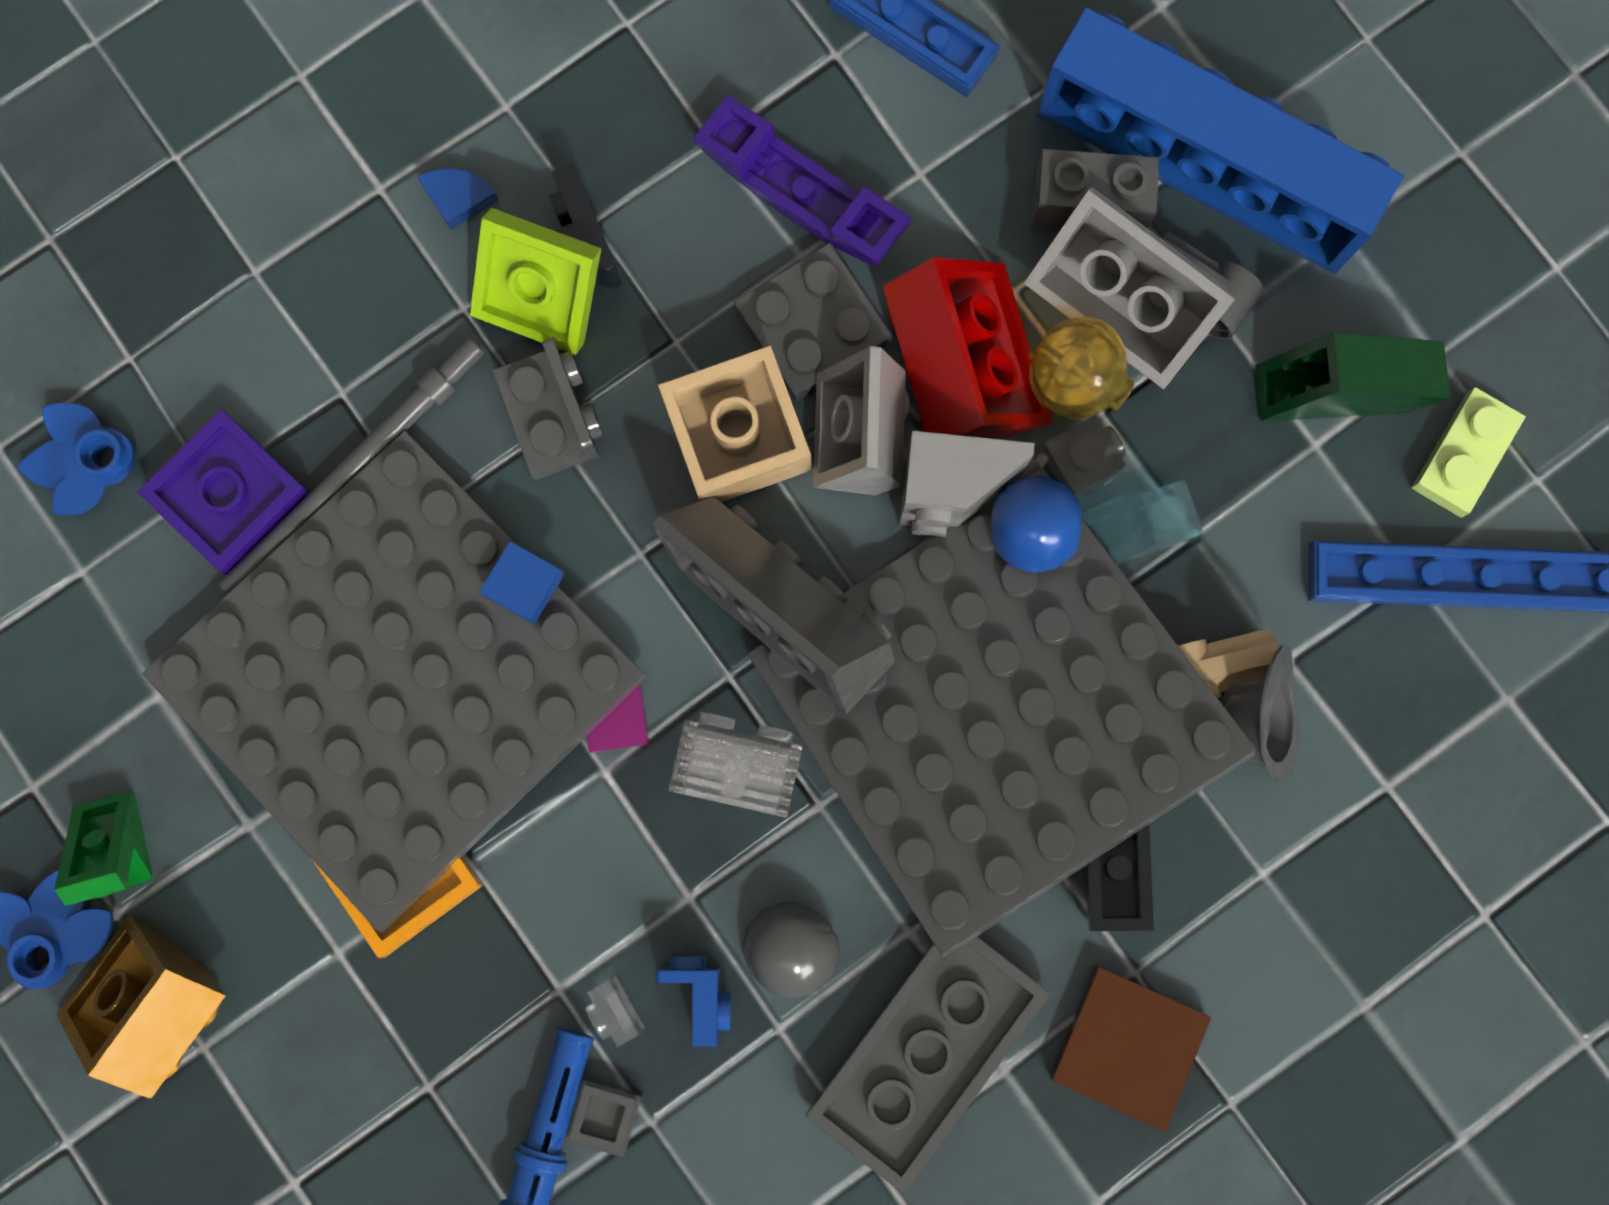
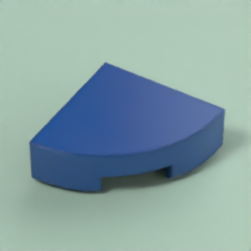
M443 168L429 171L417 177L451 230L499 200L495 191L487 182L465 170Z

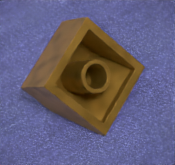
M129 914L56 1015L88 1076L152 1099L165 1079L170 1078L176 1072L182 1061L183 1054L202 1028H205L213 1021L218 1012L219 1005L226 995L207 967L140 918Z

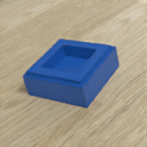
M510 541L478 593L534 625L563 578L564 573L556 566Z

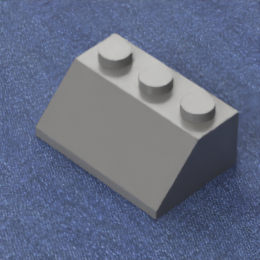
M1093 187L1084 195L1023 283L1162 389H1165L1237 298L1235 293Z

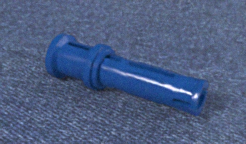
M557 1028L556 1040L543 1084L540 1088L526 1142H520L518 1147L514 1148L512 1159L517 1162L507 1198L501 1199L498 1205L550 1204L558 1173L565 1172L567 1167V1154L562 1152V1147L578 1097L590 1047L595 1039L594 1037L574 1030ZM567 1067L554 1116L551 1117L563 1072ZM549 1132L546 1145H543L545 1135ZM536 1175V1179H535V1182H534V1186H533V1189H532V1193H531L530 1197H528V1196H529V1193H530V1189H531V1186H532V1182H533L534 1176Z

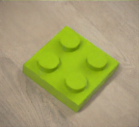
M491 207L481 220L470 316L541 343L553 338L558 349L565 352L571 350L572 354L576 355L585 342L601 248Z

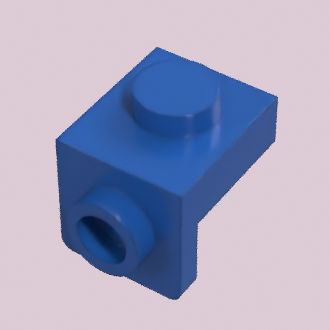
M706 955L670 956V966H661L656 970V983H693L692 1047H717L720 1041V1031H731L732 1021L731 993H720V966H707Z

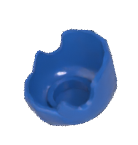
M1041 475L1023 477L1009 483L1004 487L1003 491L998 493L993 504L991 518L992 544L995 551L1011 567L1033 573L1053 570L1061 566L1077 551L1082 528V512L1079 500L1064 482Z

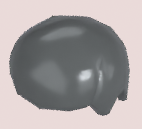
M782 902L762 909L748 925L742 952L750 974L760 985L776 995L794 999L821 990L836 972L840 947L832 925L822 915L795 902Z

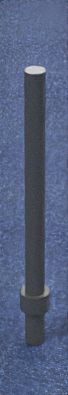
M467 338L436 369L430 366L414 381L418 387L218 582V585L227 594L232 591L400 434L407 431L434 403L440 407L456 391L452 386L484 355L483 351L471 339Z

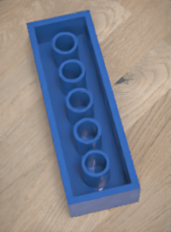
M1087 7L1051 68L1037 116L1108 154L1159 157V181L1334 275L1372 236L1404 177L1403 174L1390 168L1389 163L1379 155L1370 152H1359L1337 140L1336 135L1326 127L1317 124H1307L1291 116L1273 99L1264 96L1256 97L1233 85L1231 80L1222 72L1210 68L1203 69L1180 57L1177 50L1169 44L1161 41H1150L1129 30L1127 25L1116 16L1107 13L1099 14Z

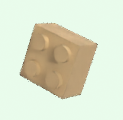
M771 345L658 385L699 501L714 496L720 502H724L811 471V453Z

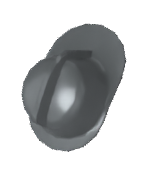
M1280 645L1269 665L1266 679L1234 684L1225 691L1220 701L1256 748L1254 756L1245 762L1266 767L1268 775L1275 781L1285 780L1292 772L1299 741L1298 716L1293 697L1292 652L1289 646Z

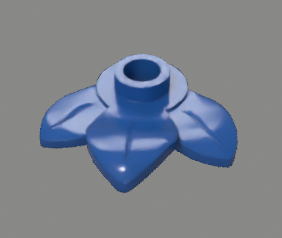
M72 403L50 404L42 408V416L46 429L53 439L47 441L19 463L18 470L35 484L54 490L52 510L55 515L74 516L83 514L98 504L107 486L117 484L129 475L135 463V449L126 435L113 428L103 427L96 413L91 409ZM113 449V460L108 466L102 467L100 464L101 455L106 450Z
M58 870L45 878L28 900L14 893L0 892V944L8 951L7 968L18 984L29 989L51 987L63 979L70 965L93 959L103 949L113 927L112 911L105 909L85 910L86 901L68 906L64 905L54 890ZM40 947H44L49 953V963L44 969L38 967L35 962V954Z

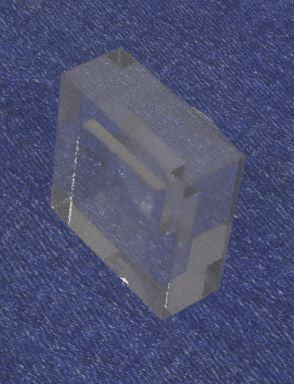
M616 975L587 992L592 1004L586 1007V1011L595 1030L603 1040L611 1036L618 1048L638 1036L645 1029Z

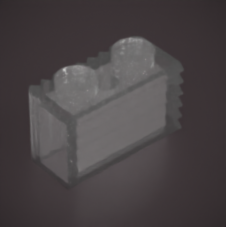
M701 712L699 723L689 720L684 721L668 791L788 818L803 746L792 744L793 732L759 725L757 736L733 731L735 719Z

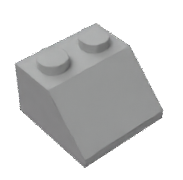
M869 346L817 373L813 488L876 496L903 485L907 461V451L904 448V421L908 415L910 405L909 395L905 390L906 370L880 347Z
M912 431L907 450L899 525L912 526L911 533L913 535L929 538L933 536L946 537L947 527H959L995 498L999 492L1003 491L1006 485L1021 478L1034 455L1035 443Z

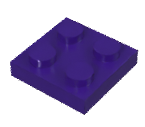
M220 409L137 493L217 571L226 575L309 491L227 412Z

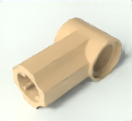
M1269 628L1208 644L1205 639L1182 644L1178 647L1216 697L1221 698V693L1228 690L1234 684L1266 679L1269 665L1279 645Z

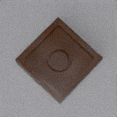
M1095 966L1050 1079L1055 1083L1166 1132L1211 1017Z

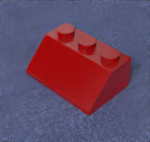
M932 257L882 286L889 308V319L896 331L905 362L906 375L911 382L921 416L920 421L923 432L1004 439L1053 424L1005 263Z

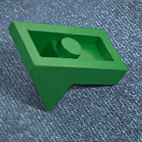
M131 790L73 806L54 888L65 906L93 898H102L111 893L125 890L126 887L148 882L152 879V868L137 801Z

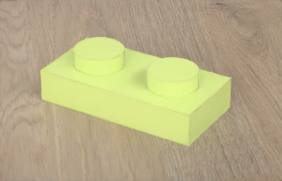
M1472 388L1463 397L1411 489L1460 518L1470 514L1526 416L1480 389Z

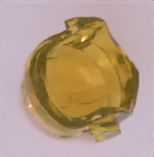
M1075 317L1055 325L1050 331L1048 330L1037 348L1029 353V358L1033 360L1030 365L1029 379L1036 398L1046 409L1068 419L1084 420L1096 417L1109 407L1116 411L1125 403L1134 387L1132 377L1127 375V357L1121 337L1111 325L1101 319Z

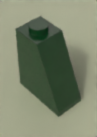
M1332 332L1255 365L1261 421L1409 413L1450 399L1444 341Z

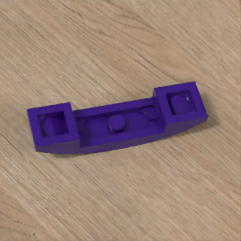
M729 95L724 98L693 137L694 143L722 169L786 218L824 242L831 243L833 247L877 267L911 223L910 216L865 186L860 192L775 136L771 123Z

